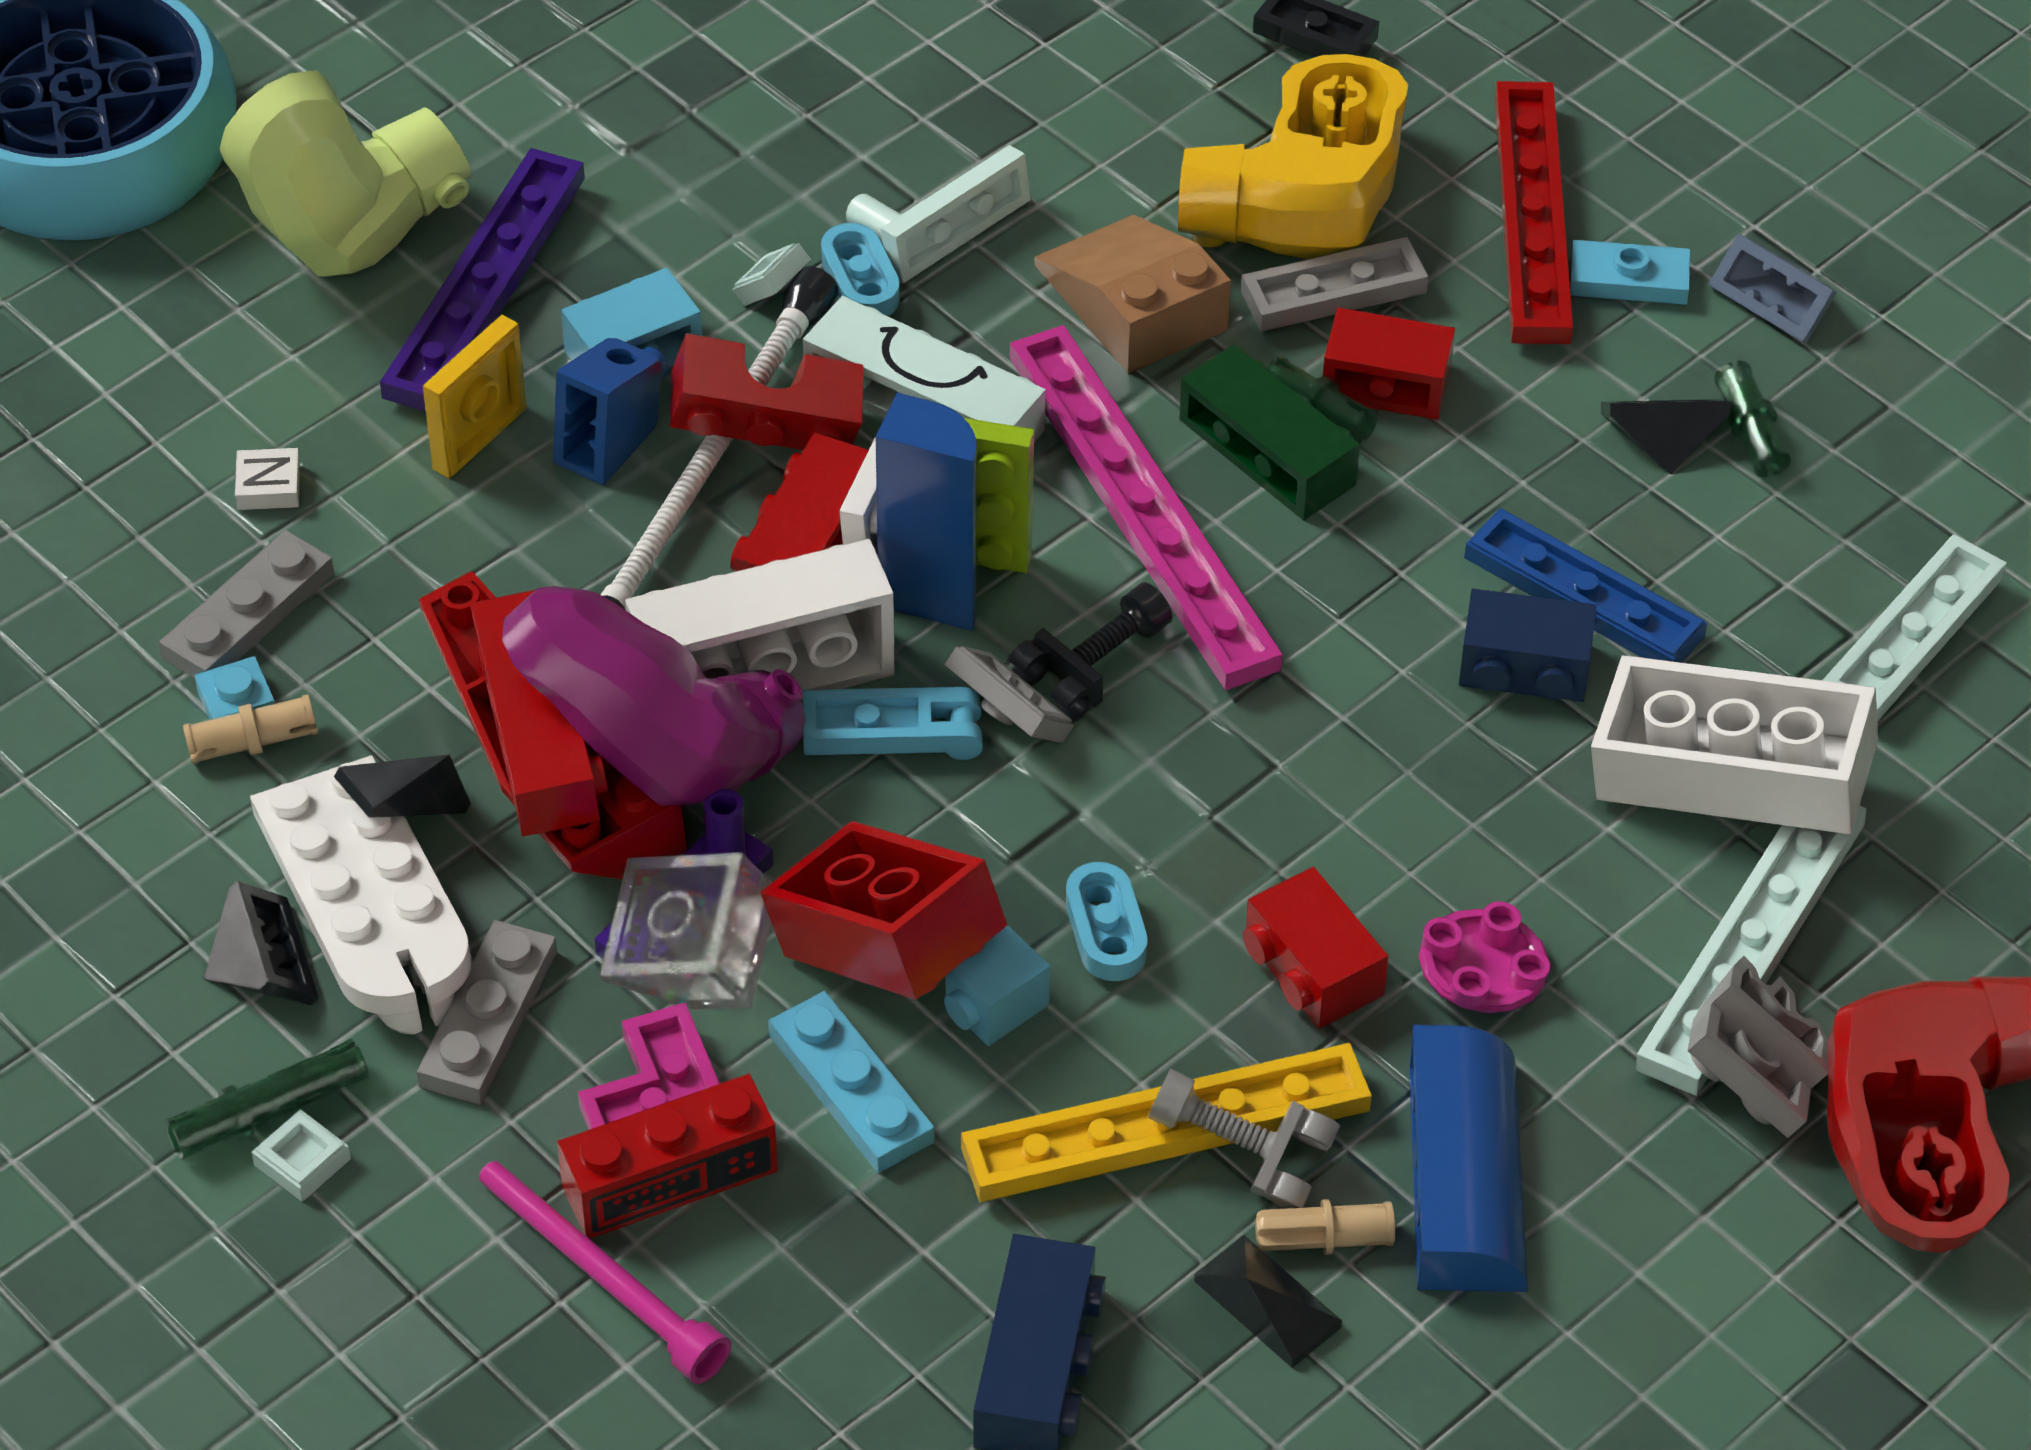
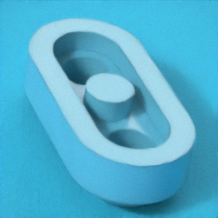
M843 223L830 228L821 240V260L824 270L835 279L838 285V299L845 296L864 306L875 308L886 316H890L897 309L900 301L899 278L878 235L871 228L858 223Z
M1091 862L1076 868L1070 874L1066 883V909L1084 967L1095 977L1107 981H1122L1135 976L1142 970L1146 962L1147 933L1128 875L1119 867L1106 862ZM1095 901L1104 902L1097 906L1090 904ZM1116 952V953H1119V954H1118V955H1111V954H1107V953Z

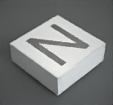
M298 448L237 451L235 483L237 510L299 507L300 457Z

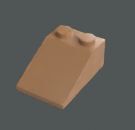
M1134 214L1034 257L1036 268L1127 374L1228 330L1231 279L1198 243Z

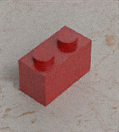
M1337 307L1324 356L1321 400L1439 420L1451 371L1455 328Z
M1314 866L1248 899L1246 929L1243 931V940L1248 953L1259 965H1267L1280 981L1282 992L1288 1003L1295 1010L1299 1011L1302 1009L1318 1029L1384 996L1388 954Z

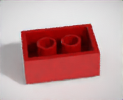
M855 821L848 823L760 892L784 957L915 1000L935 989L942 978L964 960L979 953L990 939L1008 926L984 859Z

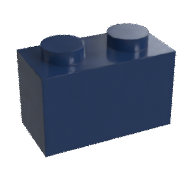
M1471 588L1458 686L1481 688L1486 691H1503L1541 696L1554 700L1564 699L1584 702L1597 604Z

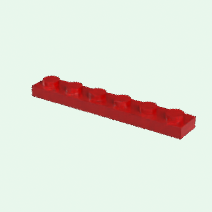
M1497 81L1495 110L1511 343L1571 344L1573 320L1554 82Z

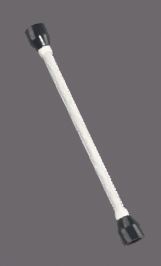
M805 266L789 284L784 292L782 313L776 321V328L748 370L750 375L759 383L767 386L795 340L801 338L806 328L820 321L830 309L838 296V285L829 273L821 268ZM717 435L705 437L647 527V530L640 538V541H638L633 552H631L626 563H624L612 584L605 587L601 596L626 610L625 599L632 598L733 438Z

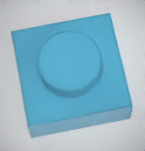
M255 656L194 675L197 692L209 720L239 713L238 706L251 703L252 708L256 709L275 704Z

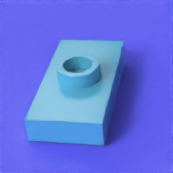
M1573 240L1570 261L1571 296L1687 305L1690 249Z

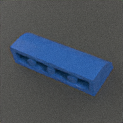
M896 393L875 437L878 559L893 591L894 611L973 631L976 620V437L969 423L953 409L933 401Z
M1413 1025L1408 1067L1417 1290L1528 1292L1517 1077L1514 1053L1502 1039L1477 1028L1453 1025Z

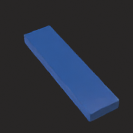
M1502 508L1466 543L1465 559L1531 596L1597 604L1594 631L1642 658L1682 663L1705 637L1708 622Z

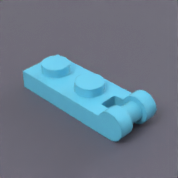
M925 687L803 690V711L805 715L803 731L804 755L946 752L954 759L968 760L977 757L982 752V730L976 724V721L982 714L981 697L972 688ZM931 718H945L947 721L931 722Z

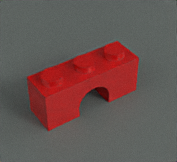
M686 333L672 368L669 427L692 431L702 436L717 435L751 441L760 446L775 445L804 450L814 432L853 444L862 424L863 364L804 354L791 387L776 389L759 383L750 375L745 365L744 343Z

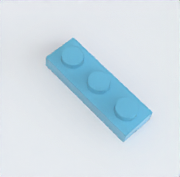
M825 990L768 1020L769 1037L878 1174L935 1143V1127Z

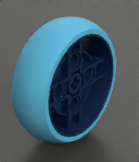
M0 0L1 227L27 236L52 240H91L116 236L148 226L170 215L185 205L206 185L223 160L219 148L224 129L236 114V85L221 44L206 23L193 10L179 0Z

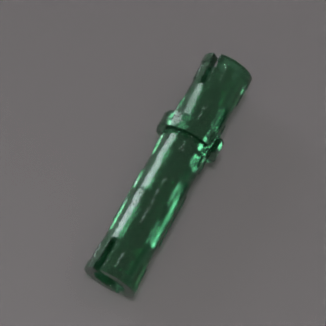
M353 1039L346 1040L344 1043L330 1048V1050L272 1073L268 1077L252 1084H247L238 1089L234 1085H230L219 1090V1097L192 1110L165 1119L167 1135L175 1152H178L179 1158L182 1160L234 1136L242 1140L253 1135L254 1128L266 1123V1121L294 1111L339 1089L368 1079L369 1072L366 1061L358 1045L355 1046V1041Z

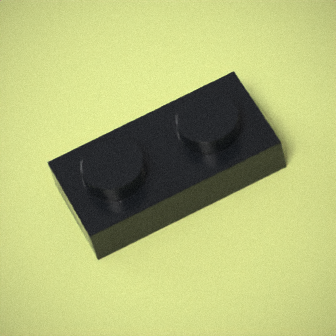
M1266 0L1253 17V33L1314 57L1337 54L1364 57L1378 39L1380 21L1325 0Z

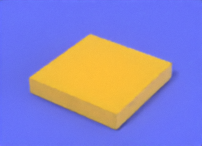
M500 315L422 385L432 469L448 479L454 476L527 409L519 325L504 315Z

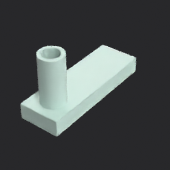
M1008 145L903 214L898 213L868 194H860L850 202L846 211V220L848 223L862 224L875 231L898 275L899 282L903 284L1031 200L1025 153Z

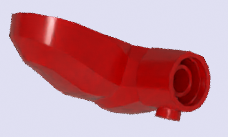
M1971 976L1968 981H1920L1873 992L1840 1008L1835 1016L1827 1043L1828 1135L1835 1155L1850 1182L1863 1212L1881 1233L1913 1250L1943 1253L1965 1246L2007 1202L2010 1173L1987 1119L1983 1088L1992 1090L2031 1079V977Z

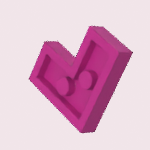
M686 1002L623 1020V1038L638 1074L579 1091V1108L589 1130L720 1084Z

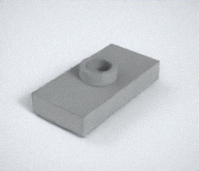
M956 646L944 664L984 697L981 707L987 713L1007 725L1015 723L1031 737L1063 743L1074 727L1071 723L1072 720L989 652Z

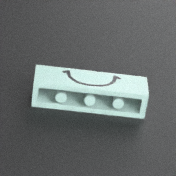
M842 296L803 338V357L806 354L863 364L862 408L882 418H885L896 393H901L945 405L959 413L963 418L1034 429V443L1045 431L1046 389L1035 385L1027 378L1009 373L983 361L975 354L957 349L932 337L925 331L916 330L882 314L875 308L864 306L845 296Z

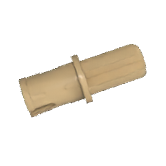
M1324 1199L1321 1200L1320 1207L1261 1210L1257 1213L1255 1220L1256 1240L1259 1248L1263 1251L1323 1248L1325 1255H1332L1333 1249L1336 1247L1394 1246L1395 1219L1391 1201L1381 1204L1331 1206L1330 1200Z

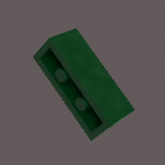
M1235 344L1181 378L1179 420L1303 521L1356 486L1360 443L1355 440L1346 428L1337 426L1314 408L1307 397L1301 393L1294 392L1275 377L1263 362L1254 360Z

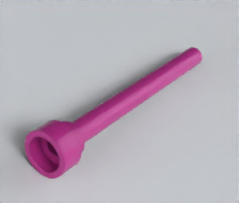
M489 1162L482 1168L479 1181L667 1342V1352L672 1355V1366L693 1384H702L708 1381L723 1367L730 1355L732 1344L711 1323H698L694 1319L685 1321L500 1162Z

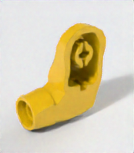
M1349 54L1320 55L1292 65L1282 77V108L1275 121L1270 142L1253 149H1245V144L1184 149L1179 188L1178 232L1192 234L1193 241L1203 247H1217L1226 241L1232 243L1241 241L1277 254L1304 259H1313L1357 247L1364 242L1378 212L1386 203L1393 190L1400 146L1401 125L1407 102L1408 83L1398 70L1376 59Z

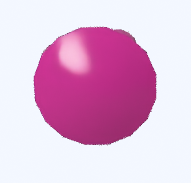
M1501 901L1492 902L1484 909L1455 911L1445 917L1429 920L1424 927L1418 957L1424 978L1441 997L1461 1008L1484 1013L1513 1011L1533 1001L1547 983L1550 961L1544 943L1527 925L1521 922L1522 916L1520 911L1515 906Z

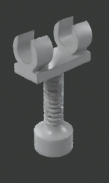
M1170 1068L1147 1118L1171 1129L1178 1122H1188L1191 1119L1192 1124L1197 1123V1126H1203L1204 1130L1209 1129L1211 1133L1216 1132L1217 1136L1222 1134L1223 1139L1228 1137V1141L1232 1142L1234 1140V1144H1240L1242 1148L1247 1146V1150L1251 1151L1253 1149L1255 1154L1259 1152V1156L1264 1161L1250 1192L1260 1197L1263 1196L1285 1209L1303 1208L1312 1186L1291 1174L1277 1170V1165L1291 1135L1311 1147L1328 1152L1341 1125L1323 1114L1304 1108L1305 1106L1292 1101L1278 1131L1268 1132L1265 1128L1261 1130V1126L1257 1125L1255 1127V1123L1251 1122L1249 1124L1248 1120L1245 1119L1243 1121V1118L1240 1116L1236 1118V1114L1230 1115L1229 1111L1224 1112V1109H1218L1217 1105L1212 1106L1210 1102L1205 1104L1204 1099L1199 1101V1097L1194 1092L1195 1080Z

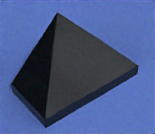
M1723 399L1601 402V414L1670 474L1731 413V401Z
M450 754L341 766L334 775V778L368 818L466 813L471 804Z
M236 881L228 890L204 979L312 1005L319 996L288 898Z
M1245 1235L1241 1236L1195 1273V1283L1291 1368L1296 1366L1342 1327V1320Z

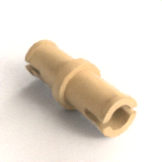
M309 694L256 709L252 708L251 703L238 706L239 713L191 725L189 723L183 725L193 765L199 764L200 761L249 750L250 755L263 753L262 746L309 734H318Z

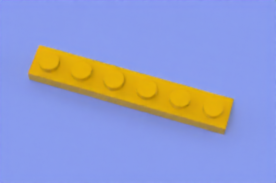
M1350 1043L1193 1079L1195 1080L1194 1092L1199 1097V1101L1204 1099L1205 1104L1210 1102L1212 1106L1217 1105L1218 1109L1223 1108L1224 1112L1229 1111L1230 1115L1234 1113L1236 1118L1240 1116L1243 1118V1121L1246 1119L1249 1121V1124L1253 1122L1255 1127L1259 1125L1261 1130L1265 1128L1268 1132L1278 1131L1292 1101L1305 1106L1304 1108L1323 1114L1332 1120L1369 1112L1372 1095ZM1160 1086L961 1132V1150L979 1203L1220 1147L1232 1144L1234 1140L1230 1142L1228 1137L1223 1139L1222 1134L1217 1136L1216 1132L1211 1133L1209 1129L1204 1130L1203 1126L1198 1127L1197 1123L1192 1124L1191 1119L1188 1122L1180 1121L1171 1129L1147 1118L1161 1089Z

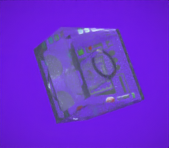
M743 853L628 858L599 977L606 983L676 1005L686 1002L687 1007L692 1010L752 1008L771 926V920L760 892L772 882Z

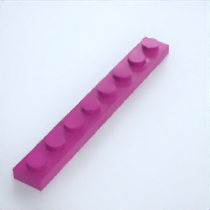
M1061 325L1010 342V360L1021 377L1027 378L1035 385L1046 389V416L1224 690L1226 691L1281 671V651L1066 327Z

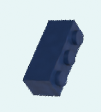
M1013 1234L973 1410V1448L982 1450H1060L1063 1435L1075 1437L1081 1410L1082 1394L1072 1393L1075 1375L1088 1376L1093 1353L1094 1335L1086 1334L1084 1331L1088 1316L1100 1318L1106 1288V1276L1095 1275L1096 1247Z

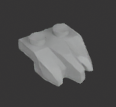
M1745 956L1726 974L1702 1004L1693 1019L1687 1051L1691 1054L1696 1067L1707 1078L1716 1082L1720 1080L1741 1097L1744 1107L1752 1117L1765 1125L1771 1123L1787 1138L1807 1122L1811 1089L1828 1074V1038L1821 1023L1813 1018H1804L1797 1012L1795 993L1781 976L1771 986L1766 985L1759 978L1754 965Z

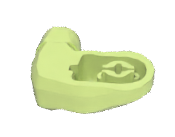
M317 70L289 73L266 84L242 104L227 124L219 148L224 161L237 177L252 213L280 242L303 261L317 276L321 277L352 274L375 265L399 244L423 215L428 216L439 205L443 208H451L459 204L469 192L470 186L467 180L472 176L469 163L459 144L444 123L426 107L372 132V139L360 141L355 135L329 79Z

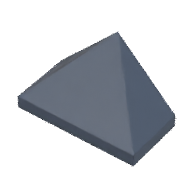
M1737 234L1708 284L1804 343L1808 342L1837 293L1806 269L1741 234Z

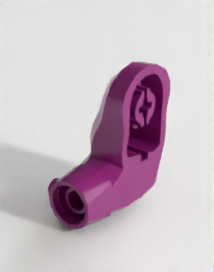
M560 586L537 588L504 618L502 641L513 665L534 688L556 706L580 736L603 759L657 804L662 806L703 803L707 796L720 789H730L736 792L746 781H754L774 768L794 750L803 736L805 715L801 702L803 693L799 683L789 673L781 669H776L772 673L766 670H754L715 679L706 678L691 652L674 638L643 623L598 593Z

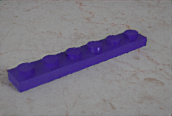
M534 148L529 149L381 379L382 399L425 411L422 385L498 318L585 180L584 162Z

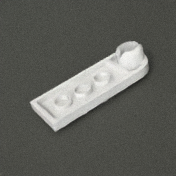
M373 756L345 763L338 767L251 795L250 800L253 814L345 997L358 1008L378 1014L379 1018L390 1029L401 1034L415 1035L423 1031L416 993L402 967L407 965L413 984L420 986L422 993L427 996L430 1017L434 1025H441L447 1011L452 1006L455 997L454 993L464 984L471 970V954L467 934L405 816L368 818L334 778L335 773L341 766L376 763Z

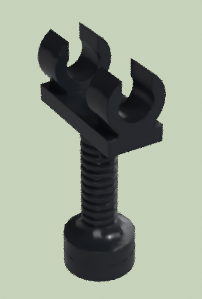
M1142 582L1124 595L1120 601L1122 613L1072 650L1046 629L1042 628L1035 633L1033 640L1022 642L1009 655L1007 660L1015 666L1012 671L1030 686L1038 683L1048 670L1062 680L1050 695L1059 702L1055 707L1072 720L1071 723L1078 721L1088 712L1091 706L1096 707L1103 701V676L1091 666L1136 632L1150 638L1172 622L1173 615L1169 603L1153 585Z

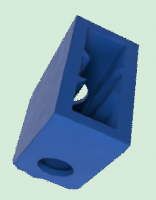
M607 338L562 366L556 374L553 463L598 484L604 485L654 430L657 424L660 382L670 371L666 357L659 350L652 347L639 349L617 338Z

